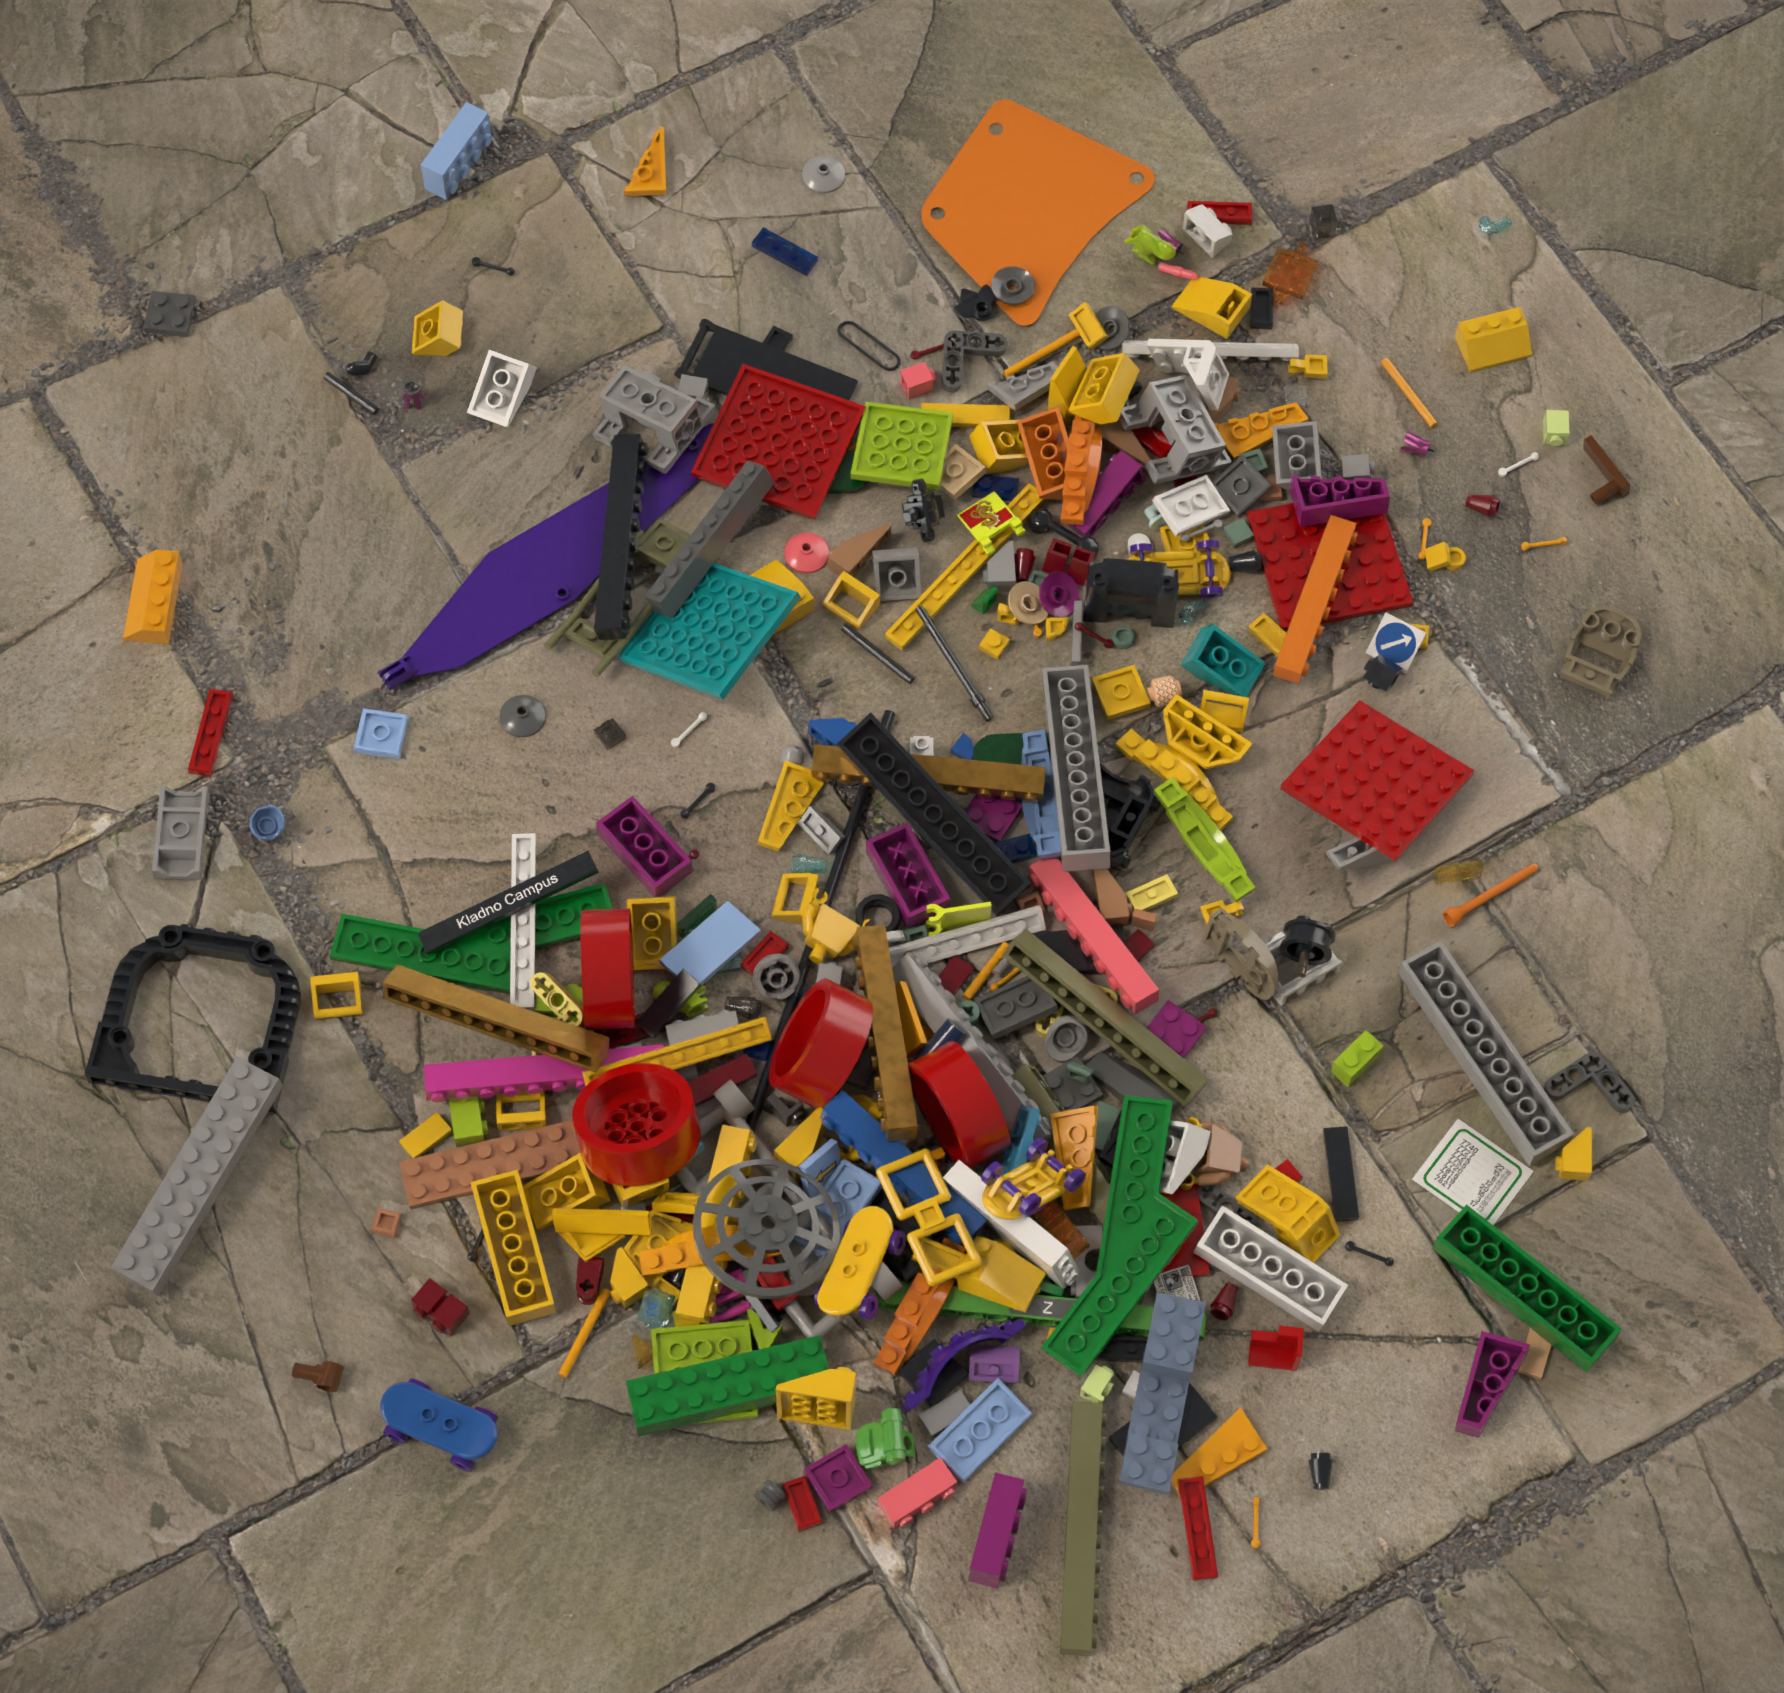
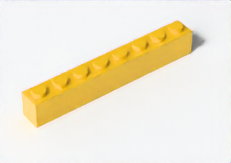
M722 1125L708 1183L726 1168L750 1160L751 1153L755 1152L757 1146L756 1136L751 1130ZM751 1166L739 1170L746 1177L750 1174ZM728 1174L721 1179L711 1190L705 1202L720 1205L727 1192L737 1185L733 1177ZM742 1190L739 1191L731 1199L728 1206L738 1208L740 1199H743L745 1195ZM702 1212L701 1228L715 1226L717 1214ZM724 1216V1225H734V1222L738 1221L737 1218ZM728 1261L717 1262V1264L725 1270ZM705 1265L686 1268L675 1313L681 1319L709 1324L710 1317H714L716 1312L715 1298L716 1294H719L721 1291L722 1283L709 1272Z

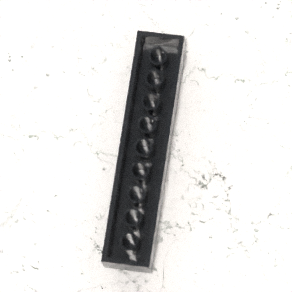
M871 712L837 743V747L974 894L983 903L991 902V912L996 917L1031 886V882Z

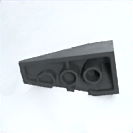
M1099 1052L1086 1065L1094 1069L1092 1077L1122 1104L1124 1095L1171 1100L1173 1102L1172 1113L1181 1105L1179 1101L1140 1069L1103 1052Z

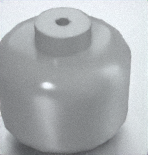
M789 745V747L781 750L780 763L784 764L786 760L801 766L804 753L798 749V746Z

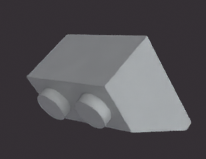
M917 547L872 550L875 592L880 594V601L917 599L921 596L920 563Z

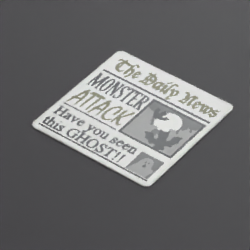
M1189 1265L1160 1273L1154 1281L1156 1291L1159 1293L1200 1301L1193 1276H1186L1192 1274Z

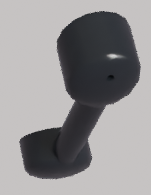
M1038 509L1031 513L1029 519L1031 531L1043 534L1051 529L1078 547L1095 552L1094 560L1097 558L1099 545L1094 538L1087 536L1081 538L1052 520V515L1048 510Z

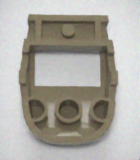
M1597 606L1590 609L1571 635L1559 679L1569 680L1606 696L1605 699L1608 700L1634 662L1636 650L1641 639L1639 623L1631 615L1613 607ZM1579 645L1621 662L1617 674L1575 657Z
M1220 907L1210 915L1201 941L1203 944L1207 943L1215 951L1214 956L1220 963L1225 961L1232 968L1230 974L1235 979L1241 977L1245 981L1246 988L1252 994L1262 1000L1270 999L1274 995L1278 984L1277 966L1271 952L1248 925ZM1233 933L1243 940L1241 944L1247 950L1252 949L1248 960L1228 944L1230 935Z

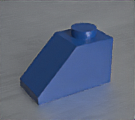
M845 718L815 719L808 722V733L823 745L837 746V743L856 724L852 721L848 722Z

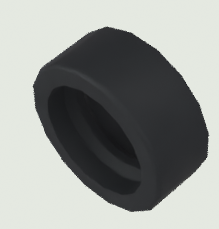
M872 894L865 897L858 904L856 924L860 925V927L863 926L864 915L868 909L883 907L890 911L892 916L891 923L885 927L886 932L898 930L900 925V909L889 896Z

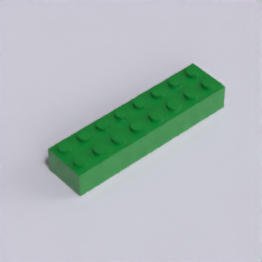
M1467 1204L1435 1240L1433 1250L1584 1372L1588 1373L1618 1338L1622 1330L1621 1327Z
M818 1335L627 1380L626 1387L639 1437L777 1404L776 1386L778 1384L825 1371L829 1367L821 1336Z

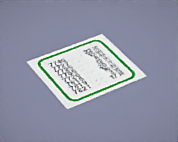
M1457 1119L1412 1180L1456 1211L1460 1212L1467 1204L1494 1225L1534 1171L1460 1119Z

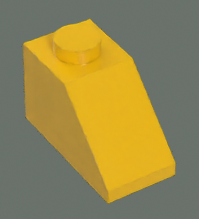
M1586 1127L1562 1149L1559 1156H1556L1555 1170L1559 1171V1179L1589 1180L1592 1174V1127Z
M622 1247L618 1248L610 1281L612 1289L610 1295L617 1304L621 1302L626 1309L650 1293L648 1283Z

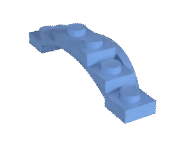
M1045 729L1023 733L1024 748L1022 750L1021 765L1046 767L1043 801L1038 800V802L1031 803L1022 799L1026 825L1030 836L1036 842L1039 860L1061 856L1047 733Z

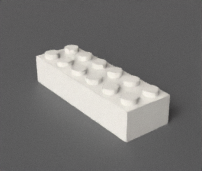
M1224 1206L1220 1208L1193 1252L1318 1332L1348 1286Z

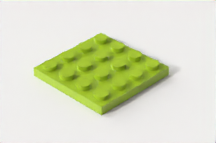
M865 402L866 409L862 416L851 469V479L912 487V480L923 478L927 489L939 490L953 422V412Z
M749 1320L651 1329L654 1374L752 1351ZM753 1409L694 1424L758 1418V1410Z

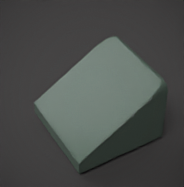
M925 924L901 929L906 939L905 943L929 937Z
M1071 1061L1066 1070L1067 1077L1085 1085L1089 1084L1094 1073V1069L1075 1061Z

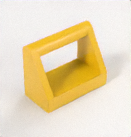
M843 571L829 591L822 606L859 630L880 606V594ZM841 591H844L866 606L859 619L832 602Z
M1203 690L1200 710L1231 730L1243 733L1249 698ZM1206 700H1212V701H1218V702H1223V703L1235 704V705H1240V706H1243V707L1241 708V707H1235V706L1224 705V704H1219V703L1207 702Z
M812 873L782 874L771 917L802 925V917L809 903L814 900L812 892L818 888L819 875ZM790 883L806 886L799 911H782Z
M358 972L310 977L314 1019L363 1014L361 981ZM355 990L356 1006L319 1009L318 994Z
M545 1091L538 1094L522 1092L515 1096L496 1095L498 1131L531 1130L547 1126ZM540 1100V1111L503 1114L502 1103Z

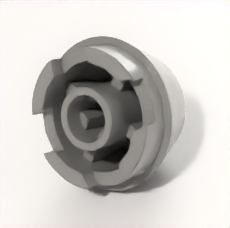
M771 954L764 957L756 965L753 973L755 988L761 995L770 999L780 1000L790 996L795 991L800 980L798 965L792 958L784 954Z

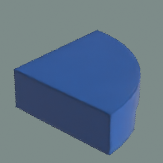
M963 733L951 748L950 753L959 759L972 760L974 747L971 739Z

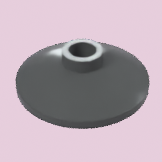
M1020 267L1002 268L996 272L991 281V290L994 296L999 301L1010 305L1026 302L1033 295L1035 289L1034 279L1031 274ZM1010 286H1015L1017 290H1010L1008 288Z
M1114 306L1105 307L1095 315L1109 338L1097 347L1111 350L1117 348L1125 341L1129 333L1130 323L1127 314L1122 309Z
M518 695L510 698L500 710V723L503 729L516 737L534 735L543 727L546 719L542 703L528 695ZM519 711H526L523 715L518 714Z

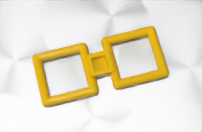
M922 1149L881 1166L876 1170V1174L897 1218L905 1220L915 1216L920 1226V1229L907 1235V1240L930 1286L938 1285L982 1265V1259L961 1215L956 1213L946 1218L943 1216L939 1205L949 1201L951 1194L929 1149ZM924 1160L939 1195L904 1209L888 1174ZM954 1225L971 1260L934 1274L919 1239Z

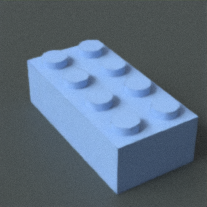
M466 102L421 163L425 190L445 200L449 198L451 193L454 194L456 192L459 182L468 175L472 164L479 160L482 150L485 146L488 147L492 141L488 112Z

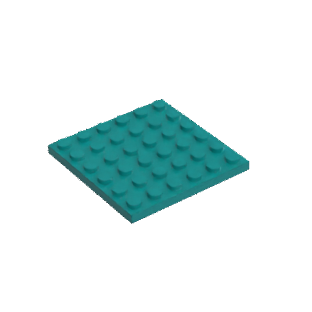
M713 563L673 618L670 619L653 611L619 654L618 658L621 663L723 700L801 597L797 591Z

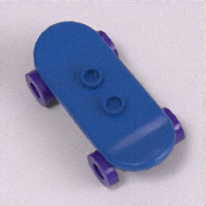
M412 1378L408 1382L394 1384L386 1390L380 1402V1411L384 1421L388 1424L383 1431V1434L388 1438L404 1444L408 1436L448 1452L452 1454L449 1462L467 1472H472L475 1467V1463L471 1460L484 1457L494 1447L498 1437L495 1424L498 1417L489 1410L481 1407L470 1408L431 1391L432 1389L428 1385Z

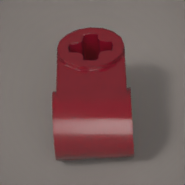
M579 1256L576 1291L577 1299L581 1304H594L598 1298L600 1283L603 1277L604 1258L593 1257L585 1262Z

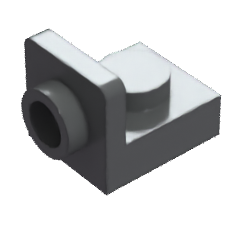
M773 1093L767 1098V1108L786 1127L791 1123H797L804 1115V1104L801 1101L789 1109L790 1105L783 1097L778 1098Z

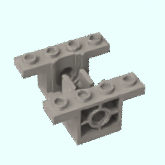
M624 365L599 396L605 419L594 431L593 437L595 440L613 447L614 435H623L627 428H631L632 419L638 420V423L656 432L659 445L646 460L648 466L666 474L714 414L716 406L698 396L694 399L662 383L661 378L644 370L640 373Z
M1187 375L1149 382L1138 404L1123 407L1119 421L1125 431L1146 426L1151 428L1156 422L1165 421L1161 429L1173 447L1167 457L1148 461L1145 465L1154 484L1228 468L1231 465L1232 461L1224 449L1226 444Z

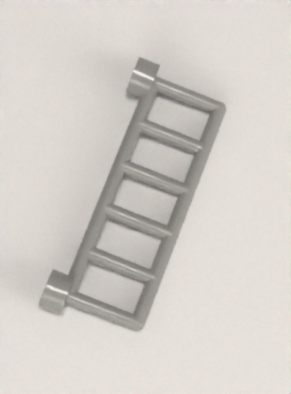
M730 1079L713 1093L720 1104L699 1121L701 1138L725 1119L730 1126L749 1129L756 1136V1150L751 1155L754 1154L757 1159L777 1160L743 1119L755 1108ZM685 1165L674 1175L689 1193L701 1194L708 1184L711 1170L701 1179L697 1180ZM764 1166L772 1177H777L779 1167ZM788 1173L786 1181H789L797 1187H799V1185ZM766 1183L756 1191L757 1195H771L774 1184ZM784 1187V1192L794 1204L802 1202L801 1198L794 1192ZM749 1200L744 1201L738 1208L742 1209ZM815 1207L819 1219V1234L832 1240L833 1226L819 1209ZM808 1210L802 1212L797 1217L798 1227L807 1229L812 1225ZM840 1236V1238H839L838 1247H839V1245H840V1243H841V1240H842V1237H841V1236ZM827 1254L803 1273L804 1279L821 1266ZM881 1261L867 1294L874 1295L878 1292L886 1301L903 1285L884 1262ZM796 1300L783 1308L807 1338L820 1335L822 1339L851 1314L842 1316L827 1314L815 1324Z

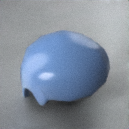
M269 804L255 810L250 818V829L256 838L262 841H272L281 836L285 830L286 820L279 808Z

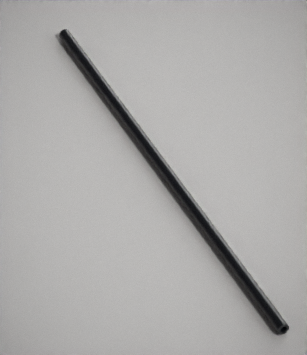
M885 710L881 724L890 732L895 713L891 710ZM861 782L843 832L846 837L838 847L822 894L823 897L824 893H827L828 898L824 904L831 907L871 789L870 786H865ZM806 944L798 965L800 971L799 983L795 991L786 1000L752 1101L755 1109L748 1114L746 1123L754 1132L770 1088L769 1070L774 1051L789 1018L798 1005L812 963L809 956L813 948Z

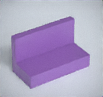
M970 1346L969 1381L994 1382L999 1378L1002 1382L1018 1383L1019 1347Z

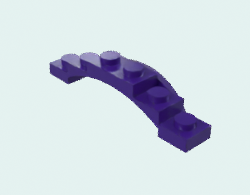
M1019 1318L1013 1322L1010 1319L999 1328L996 1324L990 1328L985 1325L975 1333L971 1330L965 1334L959 1331L949 1339L952 1343L944 1348L941 1344L930 1352L932 1357L927 1361L930 1368L926 1367L916 1375L919 1379L913 1385L918 1392L913 1389L903 1397L905 1402L900 1405L902 1411L907 1414L930 1396L938 1374L953 1355L969 1346L985 1341L999 1340L1003 1344L1026 1327L1023 1320Z

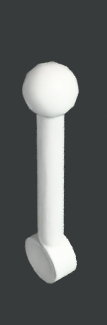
M1533 452L1530 457L1506 469L1500 468L1498 476L1504 478L1508 472L1532 460L1537 461L1539 454Z
M701 712L698 719L678 738H673L671 740L672 747L678 748L680 742L701 721L707 719V714Z

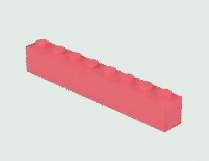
M1058 858L1042 859L1031 864L1028 876L1031 885L1040 890L1042 899L1047 905L1053 907L1057 919L1066 924L1070 936L1074 940L1078 939L1083 953L1094 960L1096 970L1106 976L1109 987L1119 993L1123 1005L1127 1009L1130 1008L1134 1014H1137L1159 1001V989L1068 871L1063 872L1062 864Z

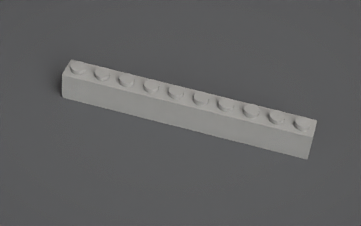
M907 953L892 967L894 981L896 983L899 981L907 983L916 1010L934 1033L949 1018L967 1034L959 1045L972 1058L987 1081L1002 1111L1007 1128L1011 1132L1020 1106L1025 1105L1039 1109L1038 1105L1032 1099L1027 1098L1024 1094V1087L1017 1080L1014 1081L1008 1066L998 1060L995 1049L991 1045L986 1044L982 1039V1032L977 1027L971 1025L968 1021V1014L962 1008H958L954 1002V996L941 986V979L928 969V963L925 958L919 954ZM1039 1113L1040 1121L1035 1128L1033 1142L1038 1138H1043L1049 1143L1053 1139L1052 1125L1047 1118L1042 1117Z

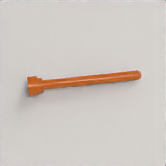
M1533 863L1459 908L1456 906L1444 910L1442 916L1445 922L1450 927L1458 925L1465 914L1537 872L1538 865Z

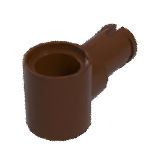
M323 1361L322 1365L317 1364L316 1366L295 1362L292 1376L294 1378L310 1380L313 1384H316L317 1388L323 1391L337 1392L344 1367L331 1361Z

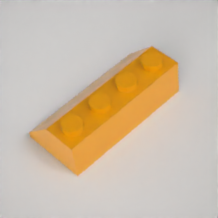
M154 550L137 559L123 635L124 641L169 644L183 567L179 551Z

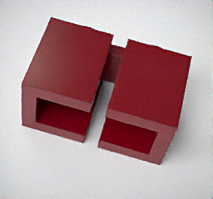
M1053 538L1047 551L1042 572L1048 574L1064 572L1071 576L1076 584L1084 586L1087 580L1088 565L1090 562L1093 563L1096 553L1076 546L1070 565L1066 563L1072 544Z
M429 1278L411 1299L414 1308L412 1311L423 1320L427 1318L433 1321L431 1325L439 1333L443 1334L446 1332L452 1336L470 1314L468 1306L451 1293L447 1296V1290Z

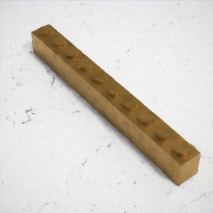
M814 744L811 768L812 778H816V780L821 782H829L831 779L839 780L843 784L861 782L865 786H873L837 746ZM910 754L944 791H952L956 795L961 796L972 793L978 794L982 798L1001 796L1004 800L1022 798L1024 801L1031 803L1038 802V800L1043 801L1046 767Z
M885 925L857 927L856 936L852 937L853 951L858 953V956H855V967L861 973V976H858L859 990H863L864 996L862 997L870 1000L873 1005V1018L870 1036L867 1037L868 1049L873 1050L874 1055L871 1056V1069L876 1070L877 1076H874L875 1091L880 1093V1097H877L878 1111L883 1112V1117L880 1118L881 1132H886L887 1141L916 1139L918 1124Z
M396 965L383 981L384 1000L595 1073L609 1056V1037L410 968Z

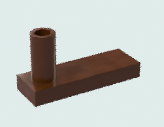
M1590 435L1585 438L1583 444L1584 451L1609 481V483L1590 494L1593 503L1599 505L1616 493L1621 498L1629 495L1630 483L1593 436Z

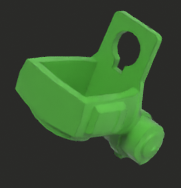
M887 1408L881 1412L882 1420L880 1422L876 1421L865 1424L857 1430L856 1450L860 1466L872 1470L885 1467L887 1464L897 1465L904 1462L906 1457L914 1458L916 1456L914 1436L912 1433L902 1429L903 1418L900 1409ZM904 1438H906L908 1441V1450L904 1445Z

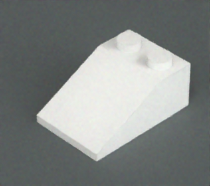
M489 350L467 413L509 427L531 386L537 367Z
M1170 1120L1160 1193L1173 1194L1204 1156L1208 1146L1210 1131L1191 1123Z

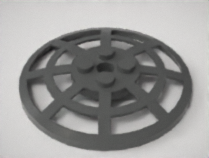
M772 1159L743 1161L718 1173L702 1191L696 1204L692 1221L696 1250L709 1272L730 1289L746 1296L760 1299L790 1297L814 1285L826 1273L833 1262L840 1238L838 1214L831 1197L823 1186L810 1174H805L798 1167ZM756 1165L779 1167L777 1177L759 1176L746 1179L739 1169ZM788 1171L807 1179L821 1195L809 1198L799 1187L786 1181ZM730 1174L737 1185L727 1192L720 1205L705 1202L714 1186ZM771 1183L774 1184L771 1195L758 1196L751 1185ZM784 1187L794 1192L801 1198L802 1202L791 1206L782 1199ZM742 1190L749 1201L742 1209L729 1207L728 1204L731 1199ZM826 1203L830 1209L833 1221L832 1240L819 1235V1219L815 1207ZM809 1211L812 1221V1232L798 1227L797 1214ZM702 1212L717 1214L716 1229L720 1242L707 1249L701 1231ZM724 1216L738 1219L739 1232L727 1237L724 1227ZM769 1219L774 1223L775 1227L766 1229L762 1226L761 1221ZM795 1236L809 1241L805 1249L794 1258L789 1245ZM744 1241L746 1245L755 1250L753 1259H747L733 1246ZM815 1245L829 1250L821 1266L804 1279L798 1265L811 1254ZM726 1251L736 1262L749 1269L746 1283L727 1274L713 1258ZM780 1252L785 1261L784 1263L774 1265L762 1264L765 1253ZM789 1270L795 1281V1284L779 1288L755 1286L759 1272L778 1273Z

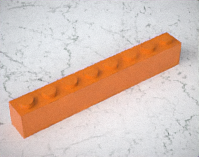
M1330 515L1275 663L1273 676L1299 684L1302 676H1307L1310 664H1307V660L1309 657L1313 658L1317 645H1314V641L1316 638L1320 639L1324 626H1321L1322 619L1327 621L1331 607H1328L1329 600L1334 602L1338 590L1334 588L1336 582L1341 583L1345 571L1341 569L1343 563L1348 564L1351 551L1348 550L1349 546L1355 545L1358 533L1354 532L1355 522Z

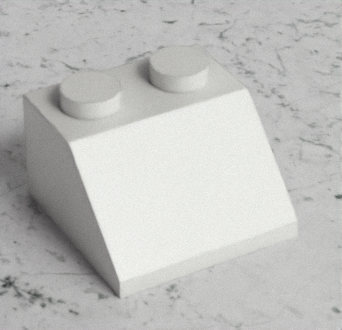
M1201 204L1185 212L1182 229L1211 258H1214L1231 243L1232 230L1226 223H1221L1217 219V215L1211 208L1207 209Z

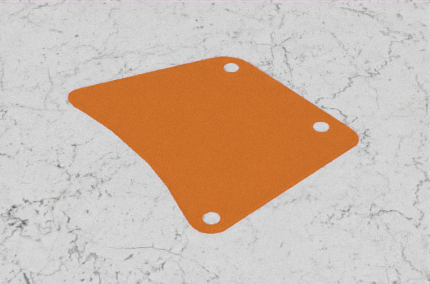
M1003 99L995 102L988 109L925 200L921 213L922 223L933 238L981 288L985 284L991 288L993 276L1002 268L1014 266L1028 271L1035 283L1034 293L1030 299L1017 305L1003 303L996 297L994 300L1015 323L1028 326L1040 317L1060 278L1090 239L1112 218L1146 194L1153 187L1155 176L1149 167L1012 100ZM994 123L1002 125L1003 132L999 135L990 133V125ZM1135 172L1141 173L1144 176V181L1140 184H1134L1130 181V175ZM936 207L942 208L945 211V215L941 219H934L931 216V210ZM1010 286L1008 288L1010 290H1017L1015 286Z

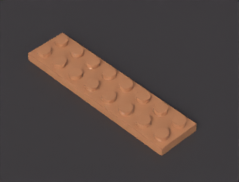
M568 1120L400 1161L399 1164L409 1208L414 1209L471 1195L473 1191L470 1182L517 1169L521 1182L535 1179L581 1153L573 1121Z

